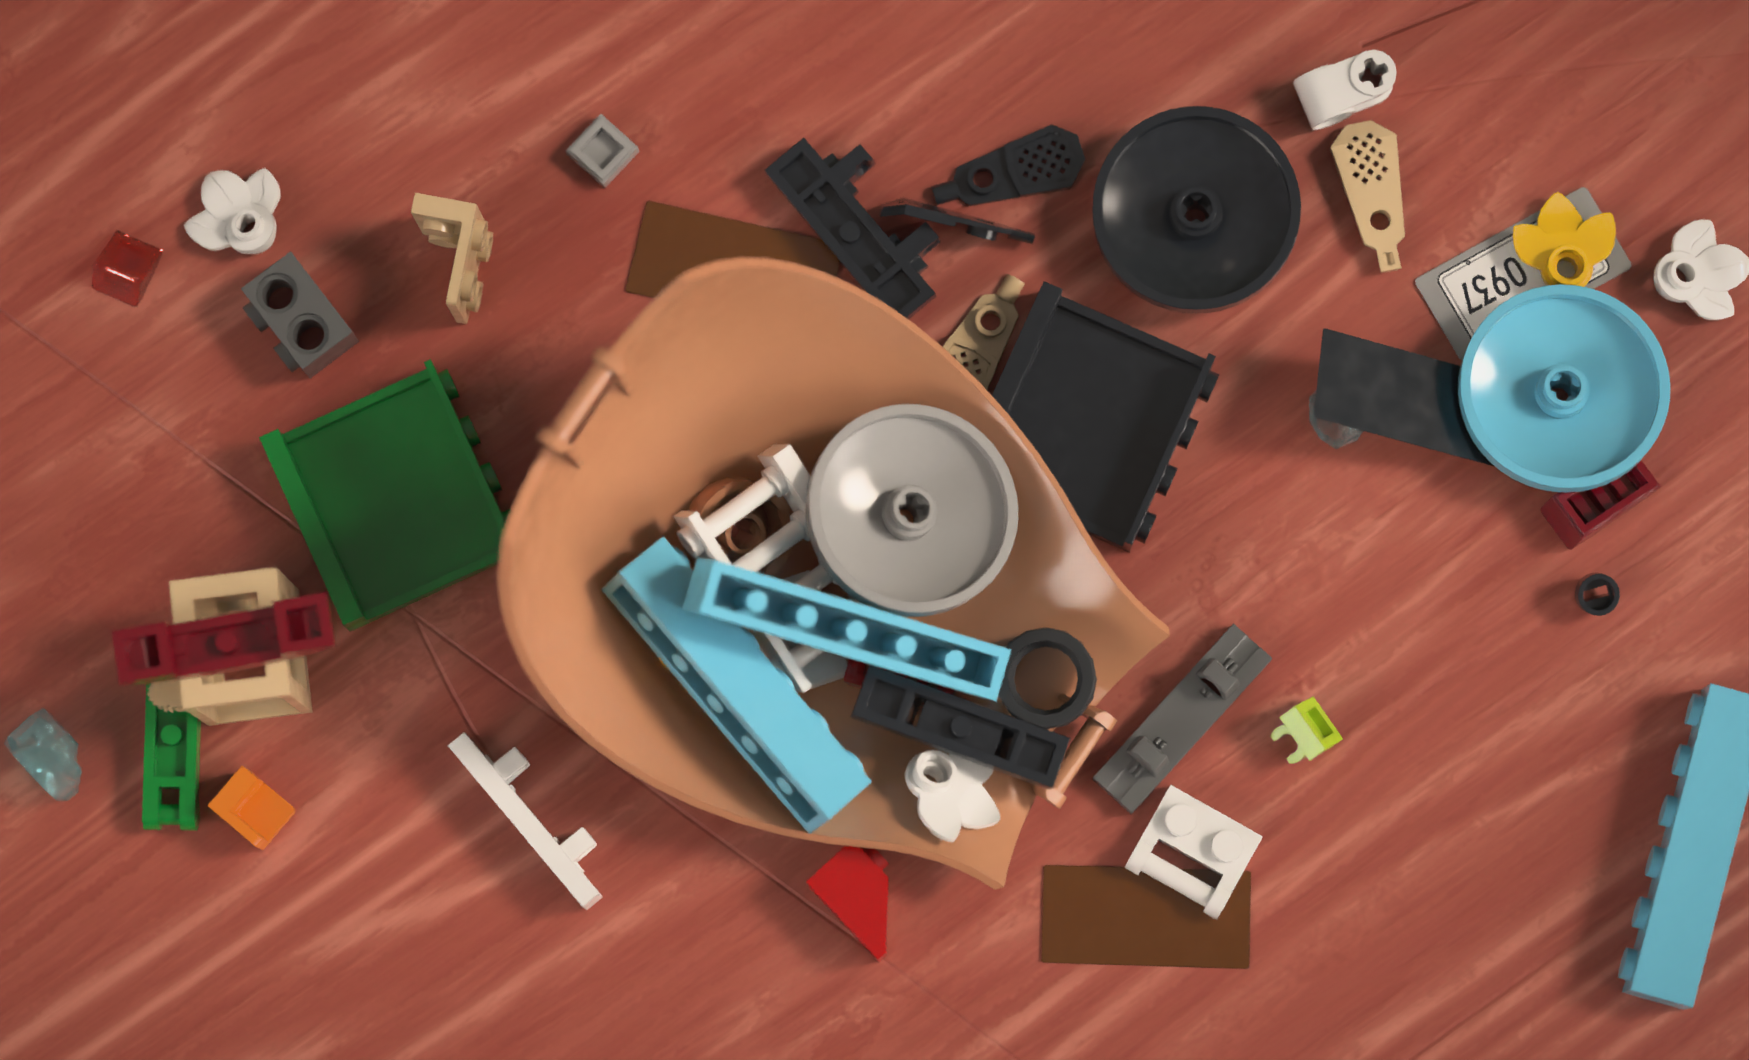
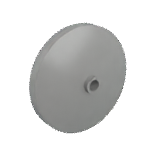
M899 404L870 411L850 422L835 435L821 453L811 473L806 493L805 514L810 541L819 561L830 577L844 591L869 607L899 616L919 617L940 614L955 609L978 595L993 581L1007 561L1014 544L1018 525V502L1014 482L1004 459L993 443L975 426L953 413L936 407L919 404ZM899 510H908L913 516V523L908 522L906 516H902Z

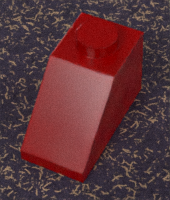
M845 845L809 878L806 884L867 951L880 962L887 956L889 877L883 870L889 863L877 849Z

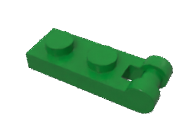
M151 683L146 684L143 829L161 830L162 825H180L181 830H198L200 823L199 771L201 720L187 711L177 712L174 710L173 713L170 711L166 713L164 709L160 710L158 705L154 706L153 702L149 701L150 696L147 695L149 693L148 688L151 686ZM162 789H180L179 804H163Z

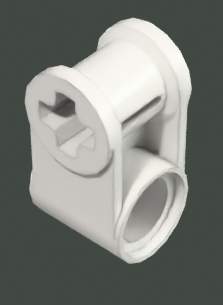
M1369 50L1338 63L1311 70L1295 79L1293 85L1311 128L1319 130L1334 125L1354 113L1386 100L1392 91L1397 71L1395 63L1389 55L1383 51ZM1369 68L1373 75L1382 73L1383 76L1378 87L1374 88L1370 81L1361 82L1365 69Z

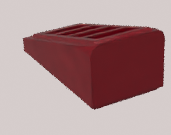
M1642 460L1625 474L1636 488L1635 492L1631 494L1620 478L1606 484L1619 501L1617 504L1613 503L1602 487L1585 491L1601 513L1599 516L1595 515L1581 496V493L1584 491L1558 492L1541 507L1542 515L1568 549H1574L1661 487Z

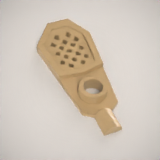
M1371 120L1346 125L1330 147V151L1346 197L1349 200L1363 244L1377 251L1381 273L1399 270L1401 265L1396 245L1405 237L1397 135ZM1353 159L1356 162L1353 164L1350 160ZM1379 176L1382 179L1379 181L1376 177ZM1375 213L1386 215L1389 220V227L1384 230L1375 229L1371 225L1370 217Z
M1009 274L1004 278L996 294L981 296L953 335L943 345V348L952 356H955L962 366L968 363V367H965V369L986 390H988L1019 316L1013 304L1025 284ZM989 313L997 315L1001 322L1000 326L992 331L984 329L980 323L981 318ZM965 353L966 357L961 358L960 354ZM978 360V364L974 365L973 361ZM980 370L981 374L977 375L976 371Z

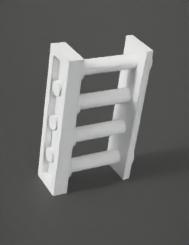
M774 444L757 457L765 467L761 472L762 478L704 520H702L697 511L681 510L673 516L681 528L677 532V536L683 547L692 557L697 558L700 556L701 558L713 559L758 572L803 538L806 541H810L805 514L806 493L810 474L790 444ZM772 496H783L794 512L790 515L791 522L731 564L715 540V537ZM819 559V565L794 583L816 591H820L831 582L837 585L824 569ZM847 593L851 599L849 601L865 605ZM748 629L757 639L760 649L773 666L788 675L796 692L804 693L812 687L801 668L824 651L798 644L788 651L781 638Z

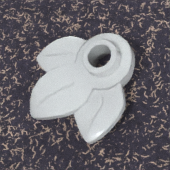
M265 168L255 172L246 182L238 175L225 170L208 173L201 187L202 202L206 209L185 222L184 227L188 235L200 246L211 251L231 246L243 254H259L266 251L275 240L276 221L272 214L280 200V188L274 176ZM255 222V226L251 231L243 233L247 225Z
M1696 220L1683 226L1674 234L1671 252L1663 256L1655 266L1654 286L1663 298L1679 303L1686 302L1695 314L1703 319L1712 321L1726 319L1734 315V305L1727 291L1735 288L1746 279L1749 274V258L1736 247L1727 244L1717 245L1712 221ZM1676 268L1684 273L1687 282H1683L1677 277Z
M928 750L919 753L910 760L905 770L907 786L918 797V814L920 819L938 838L947 842H954L961 826L970 829H982L997 824L1001 818L993 799L982 786L992 775L993 769L952 754L947 755L938 750ZM924 774L933 776L937 783L928 780Z

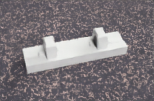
M465 732L451 742L448 747L582 907L588 910L603 896L584 875L585 871L578 864L583 857L597 846L596 841L586 829L581 827L559 845L560 841L553 837L517 795L512 784L509 785L530 766V763L516 747H513L494 763L488 755H484Z

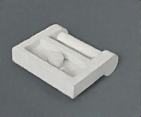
M1170 785L1124 868L1136 875H1139L1140 871L1153 877L1204 906L1203 912L1217 920L1263 836ZM1160 841L1221 875L1222 878L1217 887H1211L1151 853L1156 842Z

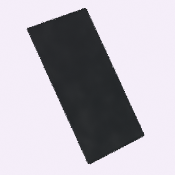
M1323 329L1314 407L1315 418L1494 466L1475 445L1462 418L1458 396V378L1461 366L1330 329Z

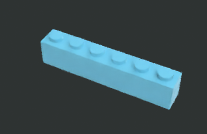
M663 536L622 569L601 590L803 828L811 834L831 819L872 781L864 773L860 760L852 752L845 750L830 733L828 724L822 715L810 709L796 693L788 675L782 670L775 668L762 653L757 639L750 631L732 623L682 609L693 570L686 555L680 549L671 546Z
M697 557L682 608L993 701H997L1011 652L1010 649L717 560Z
M1712 683L1704 687L1700 695L1693 693L1688 704L1685 724L1692 725L1687 745L1680 744L1674 757L1671 773L1679 776L1674 796L1667 794L1660 810L1658 825L1665 827L1661 846L1653 845L1649 853L1645 876L1652 877L1647 898L1640 896L1636 903L1631 924L1632 927L1639 929L1634 949L1626 947L1618 972V978L1625 980L1623 993L1682 1010L1690 1009L1694 1006L1749 794V694Z

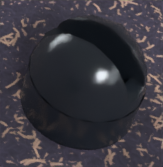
M1602 573L1585 575L1580 579L1575 589V599L1579 607L1583 611L1596 616L1606 615L1613 611L1620 598L1617 583L1611 577ZM1606 585L1608 593L1584 599V591Z

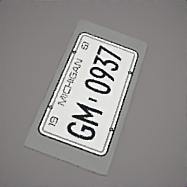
M1582 187L1565 196L1579 212L1583 222L1592 216L1601 214L1587 188ZM1540 211L1415 280L1419 291L1459 359L1463 360L1464 353L1479 325L1494 309L1522 292L1547 286L1541 277L1540 270L1523 263L1515 252L1513 245V227L1520 224L1537 226ZM1616 237L1611 254L1605 260L1593 266L1591 279L1585 287L1595 289L1631 268L1632 264ZM1561 261L1557 264V271L1561 276L1571 277L1575 274V269L1571 263Z

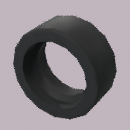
M1047 627L1025 631L1009 642L1006 648L1010 649L1011 652L998 694L1007 711L1017 719L1044 729L1066 726L1080 717L1093 700L1097 682L1094 661L1082 642L1066 631ZM1043 647L1059 649L1068 655L1076 666L1078 677L1076 690L1069 701L1059 708L1050 710L1033 708L1024 702L1016 690L1014 679L1017 665L1023 656L1034 649Z

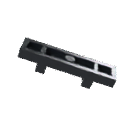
M869 665L850 716L856 720L1051 790L1055 784L1070 740L1069 737ZM924 702L919 720L915 727L914 720L916 714L919 711L922 703Z

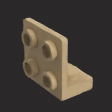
M415 193L411 214L422 234L429 236L428 242L442 247L457 248L446 305L457 323L467 324L470 311L478 312L480 307L483 282L477 281L480 261L488 262L490 258L493 232L488 231V221L484 220L477 204Z

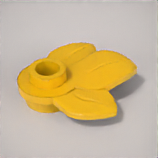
M1559 192L1554 193L1541 208L1537 219V226L1520 224L1513 227L1515 252L1523 263L1540 270L1541 277L1547 286L1563 284L1585 287L1591 279L1593 266L1605 260L1611 254L1616 236V226L1612 213H1601L1583 222L1581 215L1573 204ZM1561 261L1571 263L1575 269V274L1571 277L1561 276L1557 271V264Z

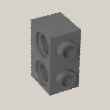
M291 251L241 288L250 300L243 307L244 311L260 332H263L270 326L281 342L273 349L291 372L301 367L309 379H311L359 342L355 334ZM286 287L293 290V299L287 307L283 309H272L269 307V297L276 289ZM313 327L324 330V339L317 348L305 350L299 347L300 336L305 330Z

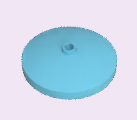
M1563 284L1548 285L1522 292L1508 299L1494 309L1479 325L1470 340L1461 363L1458 378L1459 405L1465 426L1473 442L1489 462L1501 472L1522 484L1536 489L1564 493L1581 492L1604 486L1620 478L1635 467L1648 453L1658 438L1666 420L1670 402V376L1666 358L1654 333L1641 317L1627 305L1608 294L1588 287ZM1555 388L1563 389L1568 394L1567 400L1557 399L1556 392L1552 390Z

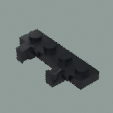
M805 138L801 139L764 170L766 175L862 289L907 319H910L937 297L936 293L920 274L928 268V265L922 258L941 242L939 240L940 237L927 222L923 223L902 242L895 233L890 237L884 233L855 198L859 191L853 183L875 166L874 159L861 144L839 161L833 153L822 159Z

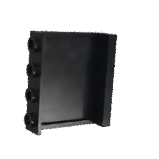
M1044 281L992 397L1009 414L1037 450L1063 489L1087 533L1130 553L1135 540L1145 544L1157 517L1156 514L1148 511L1155 494L1158 493L1166 496L1178 468L1169 463L1176 447L1179 446L1187 449L1199 421L1190 416L1197 400L1199 399L1207 403L1220 375L1211 371L1216 356L1209 353L1205 359L1063 297V289Z

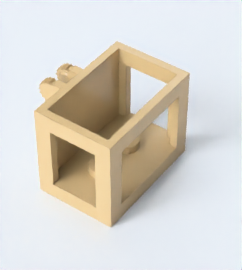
M276 567L169 581L174 624L271 607L274 601L300 597L299 589ZM306 656L265 665V677L225 682V674L222 673L151 683L150 688H148L149 693L147 694L150 696L149 701L153 702L154 706L158 705L160 710L164 709L166 713L167 711L173 713L174 710L177 712L187 711L208 726L313 712Z

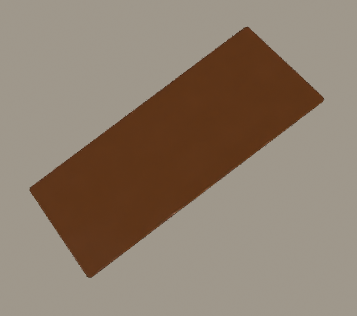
M647 201L626 291L657 298L663 290L682 274L715 261L734 258H768L786 261L819 270L834 277H837L840 261L821 239Z
M1045 865L1041 961L1043 963L1248 969L1250 963L1251 872H1243L1216 920L1203 912L1204 906L1140 871L1139 875H1136L1124 867ZM1181 869L1213 888L1217 887L1222 878L1221 875L1212 870Z

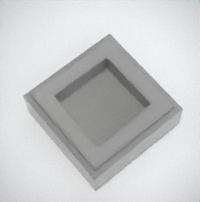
M600 114L566 150V153L601 186L606 188L639 153V148Z

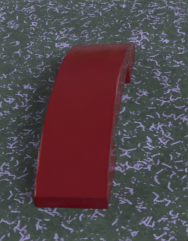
M327 592L274 601L271 607L168 625L163 621L111 631L118 680L121 686L167 682L228 673L282 662L336 647Z

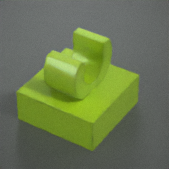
M1314 696L1294 706L1279 718L1283 724L1275 728L1271 734L1273 741L1290 734L1298 744L1296 752L1286 758L1289 764L1297 763L1306 757L1310 761L1343 740Z

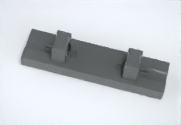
M1233 623L1098 771L1092 780L1126 811L1132 814L1273 658ZM1201 678L1211 681L1218 688L1221 696L1207 686Z

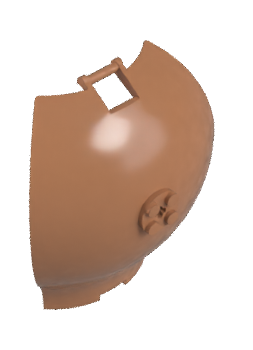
M734 258L715 261L682 274L663 290L637 317L609 351L600 346L591 357L595 362L551 427L549 429L543 427L537 437L544 446L519 492L507 521L501 542L498 574L502 614L509 638L521 665L543 698L558 716L584 741L616 765L649 785L683 802L736 823L779 835L827 844L891 850L920 856L958 869L995 890L1004 887L1016 841L1036 796L1038 795L1058 809L1061 808L1067 799L1063 793L1104 731L1111 732L1118 722L1112 715L1097 708L1096 705L1136 663L1170 636L1169 627L1154 616L1113 572L1093 543L1063 489L1037 450L1009 414L983 385L946 349L909 319L881 300L850 283L825 272L786 261L768 258ZM610 380L611 382H610L609 385L606 387V389L604 390V392L601 394V396L599 397V399L596 401V403L594 404V406L592 407V409L589 411V413L587 414V416L585 417V419L583 420V422L581 423V425L579 426V428H578L577 431L575 432V434H574V436L572 437V439L570 440V442H567V441L569 440V438L571 437V435L573 434V432L575 431V429L577 428V426L579 425V423L582 421V419L584 418V416H585L586 413L588 412V410L590 409V407L592 406V404L594 403V401L596 400V398L599 396V394L601 393V391L603 390V388L605 387V385L607 384V382ZM919 404L936 407L953 413L975 426L993 443L1004 459L1014 482L1018 502V525L1014 544L1003 568L991 584L987 585L971 600L955 609L930 616L902 617L1004 648L1007 647L1010 641L1028 630L1047 627L1066 631L1082 642L1094 661L1097 677L1093 700L1081 715L1087 718V720L1066 750L1053 788L1048 790L994 770L982 786L993 799L1001 818L999 822L982 829H970L961 826L954 842H947L938 838L923 824L918 814V797L911 792L905 780L906 767L915 755L928 750H941L851 718L850 716L860 688L849 686L844 682V678L807 690L804 693H796L810 709L822 715L828 724L830 733L845 750L852 752L860 760L864 773L872 782L831 819L809 834L673 673L661 664L656 653L601 590L622 569L663 536L671 546L680 549L686 555L691 569L694 570L697 558L692 557L681 544L677 536V532L681 528L673 517L681 510L697 511L702 520L707 518L762 478L761 472L765 467L757 456L774 444H790L811 476L821 453L838 432L856 418L870 411L891 405ZM774 495L735 523V526L740 529L735 538L731 537L732 525L715 537V540L731 564H733L791 522L790 515L794 512L783 496L777 497ZM900 509V514L906 516L908 522L913 523L912 514L906 509ZM803 538L756 573L781 580L808 570L812 571L819 565L818 557L811 541H806ZM833 582L819 591L845 600H851L846 591ZM1043 647L1034 649L1023 656L1017 665L1014 679L1016 690L1024 702L1033 708L1050 710L1059 708L1069 701L1076 690L1078 677L1076 666L1068 655L1059 649ZM867 664V666H866L864 676H865L866 671H867V669H868V667H869V664ZM909 677V678H908V679H910V680L917 681L916 678H912V677ZM929 683L928 685L929 687L937 689L938 685ZM955 691L954 696L1014 717L1007 711L999 697H997V701ZM921 705L919 711L917 712L916 717H915V720H914V726H915V727H916V725H917V722H918V720H919V717H920V714H921V711H922V708H923L922 705ZM924 774L928 780L937 783L933 776Z

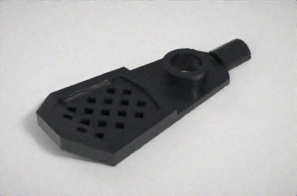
M1051 124L1005 144L1004 147L958 166L953 180L931 186L937 206L958 199L968 206H975L1072 188L1085 163V156L1077 134ZM978 172H988L993 178L992 184L986 188L976 186L973 177Z
M904 197L882 204L879 213L880 217L905 214L953 227L959 222L968 225L966 233L996 241L998 232L1008 234L1007 238L1033 244L1035 234Z

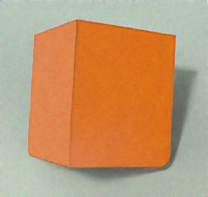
M243 765L207 805L249 842L261 850L267 847L295 814V808Z

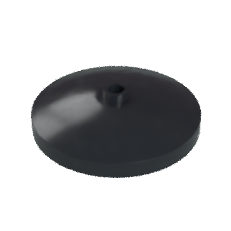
M1205 106L1180 107L1157 113L1143 120L1123 135L1107 155L1096 180L1092 209L1093 226L1099 249L1107 265L1121 283L1134 294L1155 306L1171 311L1192 314L1212 313L1229 309L1248 301L1266 288L1280 273L1293 250L1298 235L1301 217L1300 191L1297 178L1287 156L1277 142L1261 127L1245 117L1224 109ZM1191 209H1200L1205 214V220L1201 222L1195 219L1190 222L1186 219L1187 212Z

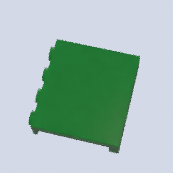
M431 359L424 362L425 370L282 434L279 429H276L259 437L342 624L350 632L499 564L502 537L512 509L501 511L494 493L503 489L490 461L480 465L472 448L481 444L469 415L459 419L451 402L460 397L448 369L438 372Z

